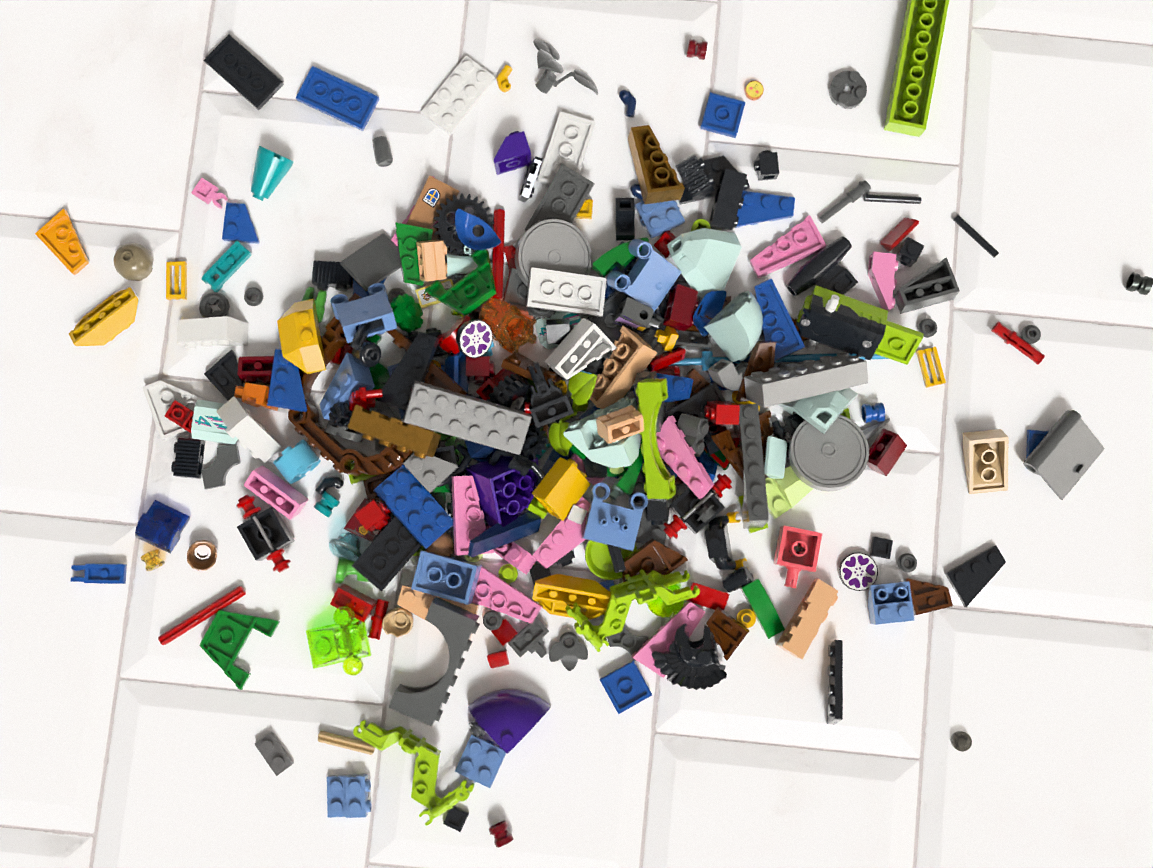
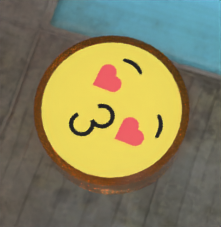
M755 80L750 81L745 88L746 97L752 101L760 99L764 92L762 83Z

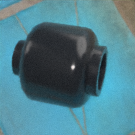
M365 340L360 350H355V348L352 350L354 361L365 367H373L378 364L382 355L380 347L369 340Z

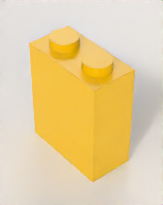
M560 457L533 491L532 495L550 515L564 521L573 505L577 504L591 484L587 481L586 474L577 469L578 465L573 460H565Z

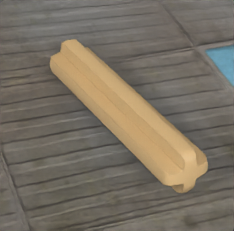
M320 731L317 741L369 755H373L375 752V747L365 741L325 731Z

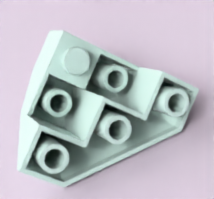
M707 228L683 233L667 244L671 257L681 271V274L690 286L698 291V296L701 300L711 291L725 289L742 249L735 233Z
M846 388L778 405L791 415L796 412L825 434L858 393L851 388Z
M622 398L604 409L596 410L593 414L579 421L571 422L569 427L563 432L564 436L593 462L611 468L631 466L639 454L640 433L608 444L604 438L598 435L596 419L631 405L638 411L636 398Z

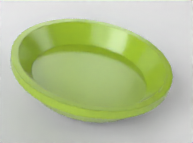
M588 540L585 547V561L590 571L597 577L605 580L622 578V572H614L607 545ZM636 543L633 551L620 548L623 559L637 550Z

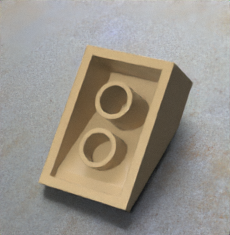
M1002 429L963 433V456L969 494L1008 491L1009 437Z

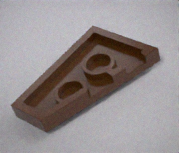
M760 341L756 343L735 400L739 402L749 401L746 399L744 377L750 376L752 372H768L770 368H774L776 342Z

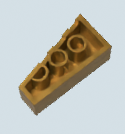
M649 125L631 127L628 143L644 205L681 200L685 187L682 182H679L674 168H671L668 157L662 152L660 143Z
M358 405L355 406L347 427L363 434L361 438L373 441L374 438L379 439V444L390 447L391 444L396 445L397 450L408 453V450L414 451V456L425 459L426 456L434 457L441 435L416 425L406 424L401 420L389 418L375 411L371 412Z

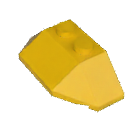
M128 287L125 290L113 293L83 316L76 324L74 330L68 333L75 346H104L123 330L128 329L135 322L138 298L133 289Z
M309 299L295 302L277 320L282 356L307 374L325 371L326 364L315 300Z
M554 574L536 580L533 592V600L543 606L542 608L549 614L573 618L568 616L565 608L569 605L573 609L574 603H577L581 613L586 615L588 620L605 614L611 593L596 580L562 574Z

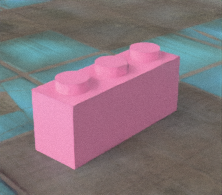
M263 465L253 470L243 485L289 520L300 514L309 500Z

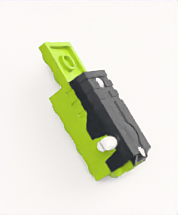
M815 285L812 294L806 296L803 307L798 313L796 323L799 328V335L810 339L807 346L809 350H815L818 343H822L841 351L846 350L850 354L854 353L859 357H865V359L870 361L873 355L877 354L905 365L909 364L924 333L888 321V311L817 285Z

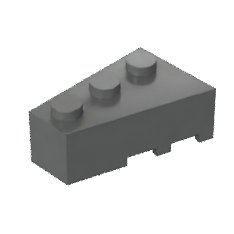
M947 257L898 289L894 297L900 314L955 299L960 290Z

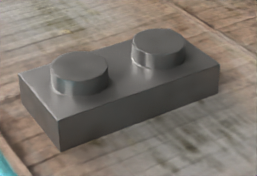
M272 731L254 744L276 777L294 764Z

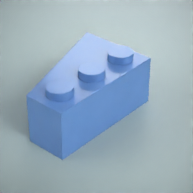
M346 353L320 402V409L324 419L330 420L328 414L331 413L330 408L335 403L344 402L345 404L348 403L349 406V397L352 392L359 390L360 387H365L366 390H372L375 387L369 367L358 364L350 353Z

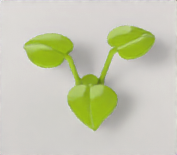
M578 372L569 379L568 389L572 394V410L574 413L563 417L559 423H553L550 426L549 441L554 450L563 456H568L572 443L563 434L570 423L564 421L572 416H577V412L587 410L588 400L596 384V374ZM526 378L525 380L528 381L531 385H533L536 392L537 390L534 385V382Z

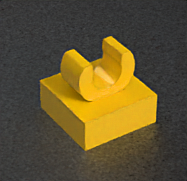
M666 326L664 331L657 329L654 335L664 350L670 352L679 336L675 328Z

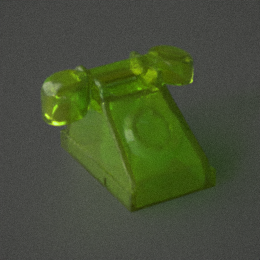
M342 606L334 611L333 620L335 624L306 630L313 669L343 662L344 672L350 676H355L363 671L364 663L361 658L372 656L366 623L354 619V612L350 607Z

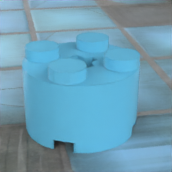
M302 439L294 448L289 446L281 452L283 456L277 458L273 464L289 484H293L305 477L309 470H314L321 461L308 443Z

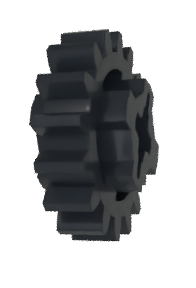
M532 424V426L528 427L520 453L528 459L532 457L535 460L537 454L542 456V450H547L546 444H549L548 436L542 426L537 428L536 425Z

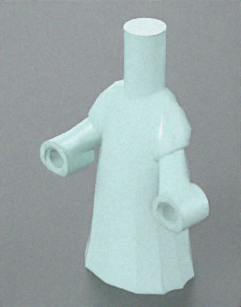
M464 246L463 251L465 254L470 256L474 253L471 248ZM446 255L447 277L471 273L478 267L471 256Z

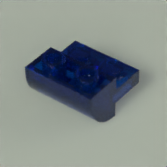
M154 500L146 514L143 513L136 526L135 536L171 554L179 542L180 534L188 524L190 516Z

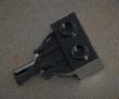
M535 362L533 364L537 371L536 373L532 364L528 365L527 368L537 390L535 392L533 385L529 386L531 390V405L529 409L538 428L574 412L566 393H562L560 388L553 384L551 378L547 379L550 385L548 387L539 362Z

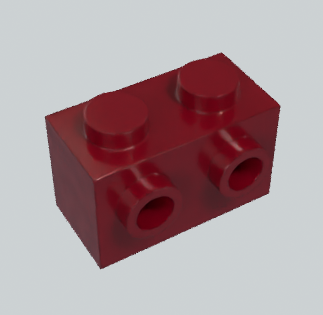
M680 284L671 288L663 325L681 331L691 327L694 324V310L699 302L697 298L698 291Z
M274 356L239 357L238 376L242 383L256 384V382H264L265 384H270Z
M466 356V377L469 382L483 385L489 378L495 376L494 362H491L490 357L470 358Z
M883 428L869 449L867 465L871 470L887 477L908 445L899 434Z

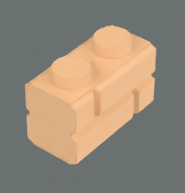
M442 240L416 242L420 280L435 281L447 279V263H445V255L447 254L446 244Z
M632 405L597 417L596 419L598 435L604 438L608 444L644 431L643 416Z

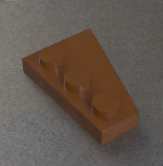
M515 352L504 359L501 365L502 368L532 380L527 366L532 364L535 373L537 372L533 364L535 362L519 352ZM540 365L548 387L550 386L548 378H551L553 384L558 386L561 377Z

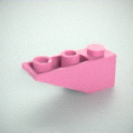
M873 252L869 256L868 277L881 308L889 312L895 305L893 290L896 289L897 279H894V275L898 269V260H896V254Z
M489 524L486 525V529L491 528ZM514 542L493 549L497 555L526 575L536 562L531 557L532 554Z

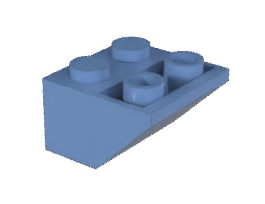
M909 581L870 585L868 596L870 624L880 625L915 621Z

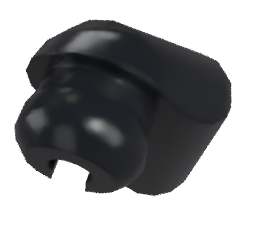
M337 475L326 477L315 491L322 495L329 487L340 489L344 485V481Z

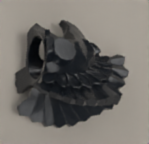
M684 623L677 629L674 641L670 643L669 651L665 653L652 652V656L655 659L654 666L660 669L661 674L667 675V680L671 681L672 685L678 684L680 687L696 691L698 689L712 688L714 685L719 684L721 680L727 678V672L724 671L726 665L719 663L717 644L714 637L711 638L710 627L704 624L703 638L698 641H690L689 633L685 631L687 624Z

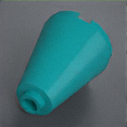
M259 146L250 192L253 193L252 197L261 201L264 198L269 199L293 166L294 161Z

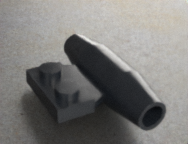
M841 236L823 247L800 267L787 283L786 288L793 296H798L812 286L817 285L842 295L846 294L858 283L847 268L838 265L852 248L850 241L846 237Z

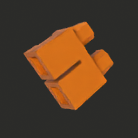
M245 383V387L236 386L234 396L242 399L241 402L256 408L262 406L269 410L278 411V407L267 406L268 386Z

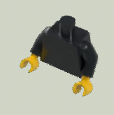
M738 511L728 512L726 515L713 518L709 522V527L705 530L708 557L715 563L716 568L720 570H737L744 566V561H747L746 558L734 561L732 557L727 524L739 523L741 521L736 520Z

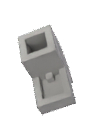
M721 359L707 370L716 385L737 391L740 388L748 362L742 361L734 367L733 362Z

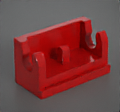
M342 584L337 588L330 605L365 622L370 617L372 609L377 604V600L346 584Z

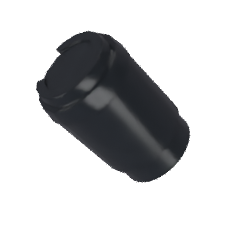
M743 566L723 578L722 583L726 591L730 593L750 584L754 577L752 572L750 573L748 568Z

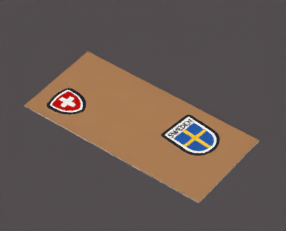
M429 175L406 224L432 229L431 240H437L439 235H434V233L438 231V228L432 226L436 222L433 217H439V214L435 211H442L440 203L447 205L445 199L448 198L450 201H453L452 195L455 194L457 197L460 191Z

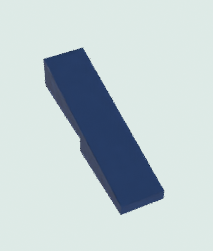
M528 511L505 527L497 523L470 540L468 555L474 557L539 532L542 518Z

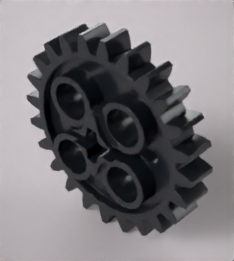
M461 193L459 199L454 194L452 195L453 201L446 198L447 205L440 203L442 211H435L439 214V217H433L435 221H438V224L433 225L434 228H438L434 235H440L441 237L438 240L444 241L446 247L450 246L449 252L456 249L457 255L460 254L465 245L461 241L456 242L453 239V233L456 229L447 230L448 227L455 226V223L451 224L446 219L449 213L455 215L457 209L465 211L467 207H470L474 210V216L482 219L488 225L494 224L493 221H489L493 214L486 213L489 207H482L484 201L477 203V196L471 200V194L464 198L463 193ZM476 225L480 228V234L476 237H481L484 234V227Z

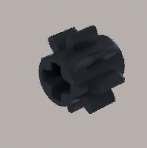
M335 403L330 408L331 413L328 414L330 421H334L335 425L341 427L348 425L353 411L349 410L348 403Z

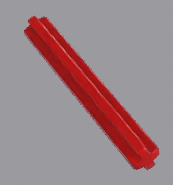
M502 209L494 211L493 230L501 240L499 245L493 247L492 273L496 294L492 296V299L495 300L503 298L505 210Z
M242 586L236 587L158 637L160 644L167 645L216 614L219 610L240 599L246 594Z

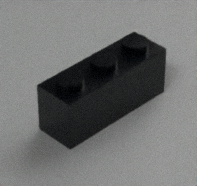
M730 169L722 170L709 219L710 226L729 231L737 227L739 221L737 216L738 209L742 208L744 198H741L743 190L747 189L749 181L746 179L747 174Z

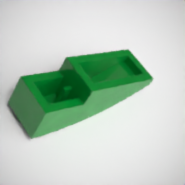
M647 237L639 238L649 243V239ZM631 241L614 247L603 254L592 264V269L603 278L615 266L622 271L636 257L629 252Z
M755 579L750 584L740 588L749 604L748 606L754 612L759 625L768 639L785 630L777 611L759 579Z

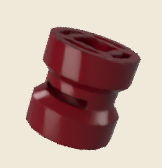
M690 39L686 57H698L699 60H705L708 42H697L695 39Z
M506 820L488 828L490 835L494 836L496 848L502 847L514 840L512 833L507 830L508 824Z

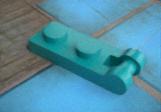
M236 241L202 276L201 280L205 284H209L214 292L220 291L228 279L252 254ZM216 273L220 276L217 280L214 279Z

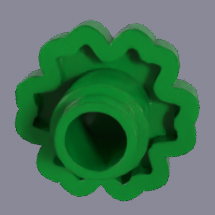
M404 294L393 298L390 305L393 309L396 325L407 333L421 328L423 324V319L421 318L423 311L420 304L415 303L413 296Z

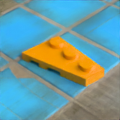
M64 208L35 233L73 275L79 273L89 264L69 215Z

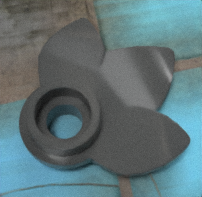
M572 632L562 634L559 642L551 647L549 653L550 662L561 660V663L569 672L575 668L578 659H588L586 646L580 643L578 637ZM567 638L573 640L571 645H566L565 640Z

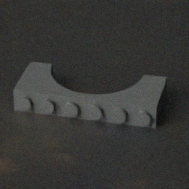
M757 404L740 405L739 425H734V435H737L739 439L743 463L744 498L741 510L743 529L763 528L769 521L759 410Z
M438 597L432 601L425 620L434 625L446 640L449 650L447 671L442 678L427 686L410 687L400 684L395 690L388 708L431 727L435 720L439 722L443 714L441 706L443 703L447 704L451 695L448 692L449 687H454L458 678L455 675L457 668L461 670L465 658L462 656L465 651H469L473 641L470 640L472 633L476 634L480 623L477 622L479 615Z

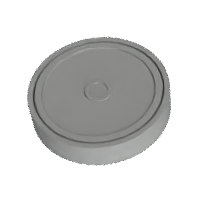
M559 219L541 221L530 227L518 241L515 250L517 273L527 287L531 267L589 275L592 266L590 244L585 235L575 225Z
M842 415L838 416L825 434L806 420L803 421L794 432L789 445V461L796 476L807 486L824 492L840 491L852 485L865 470L869 459V446L863 431L856 423Z

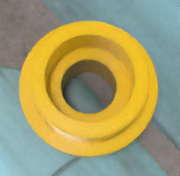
M742 609L738 612L736 620L746 628H751L756 622V616L752 610ZM745 615L750 617L748 622L743 621Z

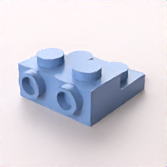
M367 774L327 776V818H365L368 816L372 805L371 800H368V792L371 791V780H368Z

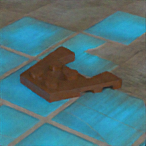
M770 411L759 414L764 464L767 437L773 434V427H770L769 418H772ZM729 429L711 436L712 440L744 482L740 446L735 447Z

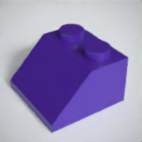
M515 131L505 137L493 159L496 175L526 167L532 161L531 151L524 131Z

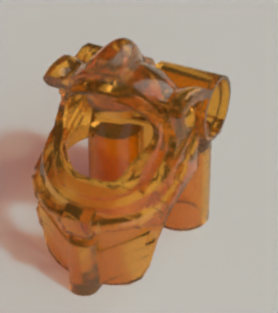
M492 298L484 303L479 320L485 321L490 326L493 339L499 342L502 348L514 354L518 353L519 347L524 346L528 342L530 344L537 342V337L533 334V325L537 323L535 318H529L522 314L515 305L496 298Z

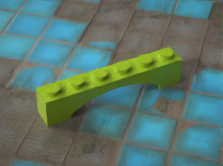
M667 378L643 379L637 383L636 395L639 397L638 411L642 414L644 431L640 432V435H642L641 453L644 455L642 469L646 478L644 490L647 493V499H670L676 494L675 476L670 475L662 461L656 437L659 409L662 402L668 398Z

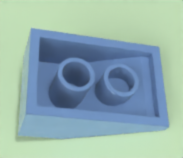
M421 551L411 589L468 605L473 601L482 565Z

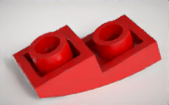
M174 400L164 417L191 433L194 411Z

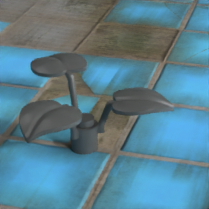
M536 38L533 40L538 50V69H545L535 84L538 90L547 94L553 86L557 87L558 84L572 76L578 83L594 91L597 95L599 94L592 78L578 69L556 81L557 77L552 71L560 74L564 71L562 65L556 61L560 59L558 51L545 41Z

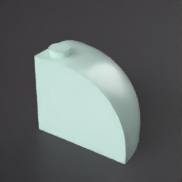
M744 291L728 303L704 328L731 362L737 360L741 362L749 356L750 351L759 340L763 327L762 311L753 294L749 291Z

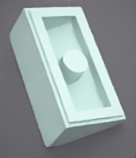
M772 436L767 437L764 472L771 479L784 478L787 442L785 440Z

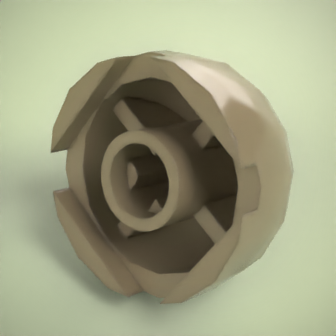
M134 242L126 243L120 246L114 254L113 265L117 273L126 280L141 281L147 278L153 270L154 257L143 245Z

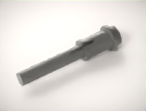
M866 180L860 181L859 185L850 192H847L845 198L822 214L818 220L823 224L850 202L854 203L864 194H868L869 190H871L870 184Z

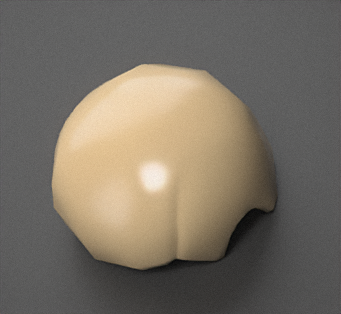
M397 607L387 612L383 618L382 627L387 635L391 634L398 638L411 631L414 619L408 610Z

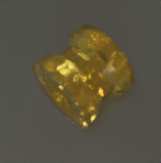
M159 549L152 550L140 557L141 561L146 564L145 569L147 572L165 564L164 559H161L159 556Z

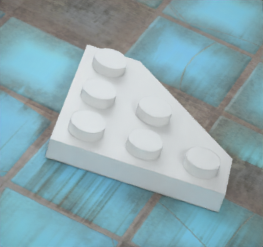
M161 380L142 387L162 441L188 432L164 417L174 400L194 411L197 399H205Z

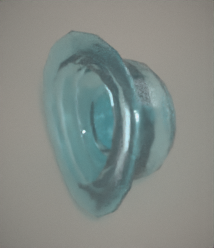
M342 533L337 539H331L328 543L329 550L337 558L344 557L356 561L361 555L359 551L361 547L360 539L353 533Z

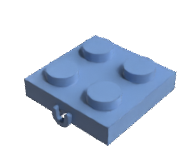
M644 201L635 204V209L640 217V223L642 227L645 226L651 239L685 223V219L679 210L680 207L677 206L675 201L645 205Z
M472 734L455 772L469 778L474 783L477 782L490 789L507 753L502 748L494 745L493 741L484 740Z

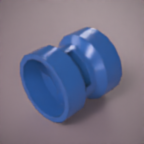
M882 402L875 403L872 406L870 404H862L861 413L864 423H870L872 420L877 422L885 420V407Z

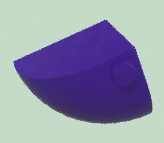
M503 455L500 456L495 466L489 464V458L487 461L478 462L467 467L465 470L466 476H473L479 497V505L484 515L483 519L491 527L497 523L505 527L517 519L525 508H528L534 497L532 495V487L538 479V476L531 469H529L525 477L520 475V472L510 469L508 465L513 458ZM529 457V460L533 461L539 466L537 457L535 460L532 457Z
M511 688L489 692L468 706L469 712L478 724L507 754L534 728L551 708V705L538 695Z

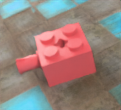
M785 525L780 526L773 564L784 566L788 569L785 587L797 588L798 574L801 570L816 572L823 533ZM798 545L801 548V552L796 553L794 546Z

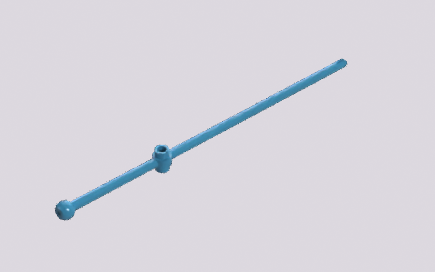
M713 351L701 352L702 357L684 358V360L669 366L702 365V371H708L707 369L721 359L730 360L728 357H713ZM838 353L788 355L774 363L803 362L805 360L817 361L820 360V357H834ZM874 354L871 360L888 358ZM748 356V357H747L745 360H743V361H744V362H749L750 356ZM739 360L733 362V364H739V363H740Z

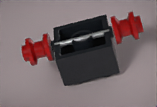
M719 473L717 475L718 480L703 498L699 499L688 488L669 505L675 514L672 516L673 521L670 524L666 522L663 524L665 527L663 531L670 539L672 537L677 539V532L681 529L687 530L689 528L693 534H697L725 508L715 495L721 498L723 497L722 491L724 489L730 490L732 488V481L726 474L721 475ZM713 504L712 509L716 513L706 523L702 520L697 521L700 517L698 512L705 506L709 508Z
M245 495L238 499L239 503L236 505L238 509L242 508L244 510L243 519L250 518L237 526L255 561H263L264 559L272 561L275 565L272 568L273 572L278 571L281 573L290 568L288 564L291 563V560L284 558V548L295 542L275 508L270 507L259 513L261 508L255 507L253 504L255 497Z

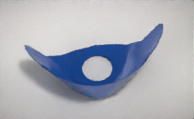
M457 209L455 213L456 232L458 238L465 246L474 250H484L496 247L501 243L497 234L485 221L461 209ZM475 225L484 227V234L481 237H476L473 234Z
M711 291L704 296L693 315V323L702 336L709 334L704 326L712 320L708 319L706 315L714 318L722 310L727 294L726 291ZM702 305L701 311H700V313L697 315L698 310H699L700 306Z

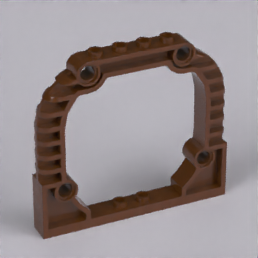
M354 293L348 301H354L362 297ZM335 316L325 327L327 331L321 336L326 366L340 348L345 344L351 346V342L347 343L340 321ZM397 328L386 331L394 338L392 342L397 347L409 349L412 342ZM431 361L429 371L424 380L426 384L464 395L468 394L439 366ZM298 368L307 411L303 412V416L299 420V415L302 411L289 410L288 419L295 426L294 430L301 436L305 435L308 438L307 442L312 447H317L321 451L320 455L327 461L331 460L334 463L333 468L339 473L343 472L352 476H359L362 473L368 475L386 474L396 470L414 453L411 450H408V453L396 449L397 446L393 444L390 447H386L379 454L369 457L360 451L346 449L330 433L325 432V428L318 423V410L310 402L312 385L322 371L307 374ZM354 461L355 466H354V468L351 470V469H350V465H351V463Z

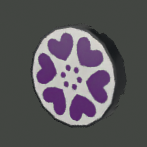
M470 319V321L464 322L456 336L459 351L470 358H478L487 353L493 340L490 326L485 321L479 319Z
M861 552L851 553L840 562L839 578L848 589L864 591L876 582L878 568L874 559L869 555Z

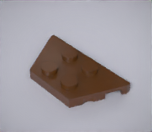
M651 539L623 559L626 570L622 572L623 582H626L625 575L629 574L630 577L639 575L640 570H644L646 575L653 570L661 575L670 574L688 561V559L662 543Z

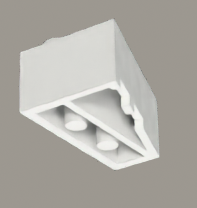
M582 318L545 362L558 375L569 379L585 369L589 363L601 359L603 354L610 350L613 351L617 347L594 323Z
M235 396L216 411L226 425L227 429L225 431L232 438L237 437V442L244 449L248 447L250 449L249 453L256 460L260 458L265 463L282 448L277 439L260 422L252 417L247 409L245 410Z

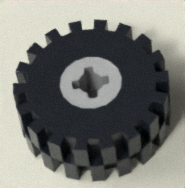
M511 374L510 377L506 376L504 381H499V385L493 388L494 391L489 394L490 399H487V401L525 412L524 402H530L531 390L529 386L531 384L518 374Z

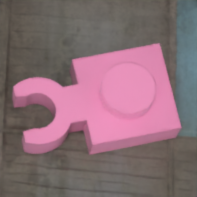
M203 178L199 180L191 192L195 197L208 205L212 201L219 209H222V206L218 203V200L221 198L226 201L228 200L223 193H217L219 189Z

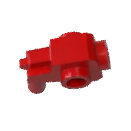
M360 387L359 390L352 392L349 397V410L354 411L356 405L367 410L374 408L375 397H383L382 389L366 390L365 387Z

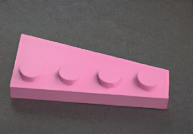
M809 215L800 224L795 225L791 231L784 236L782 235L775 243L750 260V265L757 278H761L818 253L827 245Z
M669 416L663 423L661 432L656 433L660 456L692 492L701 499L708 493L714 483L702 463L697 461L693 448L689 447L684 437L686 436L683 431L679 430L676 426L674 416Z
M452 476L454 555H468L470 540L487 529L483 519V511L479 505V497L473 476ZM492 549L482 554L494 553V550Z
M583 497L575 505L587 510L583 523L580 525L569 520L568 514L564 521L561 520L531 556L546 569L586 540L582 539L590 503Z
M481 567L472 603L482 605L497 612L499 611L528 623H533L543 606L486 568Z
M687 601L631 657L664 678L666 675L661 674L660 669L654 666L655 659L652 656V652L665 653L669 651L670 643L674 641L677 629L684 623L687 624L685 631L689 633L690 638L704 616L705 611Z

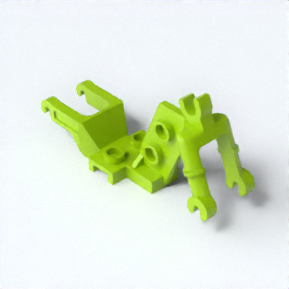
M640 570L639 575L630 577L629 574L625 575L626 582L610 586V600L603 621L599 626L593 625L588 620V617L581 613L577 603H574L573 609L569 605L565 609L568 616L573 617L577 621L574 623L576 633L582 634L585 640L589 641L597 652H600L603 643L609 646L605 637L622 632L632 600L636 599L637 603L641 605L657 600L658 595L667 605L697 597L700 590L697 585L694 586L692 591L689 586L675 591L667 588L668 586L688 581L690 574L687 570L684 571V575H681L680 571L661 575L654 570L646 575L644 570Z
M365 719L361 721L360 726L357 725L353 729L355 737L362 739L380 751L399 742L398 745L401 746L404 752L408 754L413 753L414 755L419 753L415 761L411 798L428 808L419 814V817H422L424 814L429 815L430 819L425 822L426 826L431 824L434 818L440 816L448 809H452L458 802L467 800L475 787L474 783L467 787L468 780L464 779L458 788L448 792L441 799L437 796L435 790L440 753L442 751L427 743L425 737L421 739L412 734L413 730L409 729L407 731L403 726L385 730L373 722L365 726Z

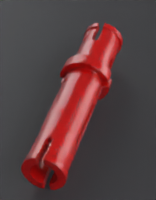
M998 321L991 329L992 332L1004 340V343L1012 345L1037 365L1045 358L1044 354L1020 338L1017 332L1009 330L1001 322Z

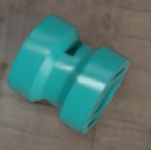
M324 491L321 495V500L316 502L313 507L329 518L333 508L337 507L340 501Z

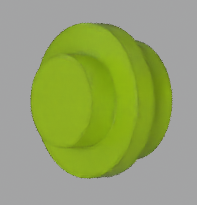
M505 564L499 569L498 575L505 582L512 583L517 579L518 571L513 565Z

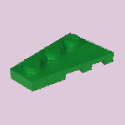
M395 222L403 282L423 286L424 281L420 280L416 242L431 240L433 230Z

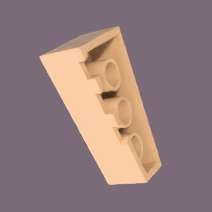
M622 326L620 330L622 334L619 340L614 342L617 348L613 350L609 359L606 358L603 364L604 370L602 374H598L594 390L589 398L600 409H604L624 398L634 385L637 373L643 372L657 354L637 333L625 326Z
M814 579L776 646L792 656L803 660L819 631L818 629L826 620L828 610L836 603L838 590L820 579Z
M402 585L397 605L425 620L432 601L438 596L416 591L409 586ZM438 597L476 615L478 614L480 605L473 603L466 605Z

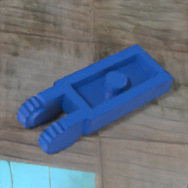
M127 564L71 565V569L75 571L85 570L84 577H71L70 582L126 584Z

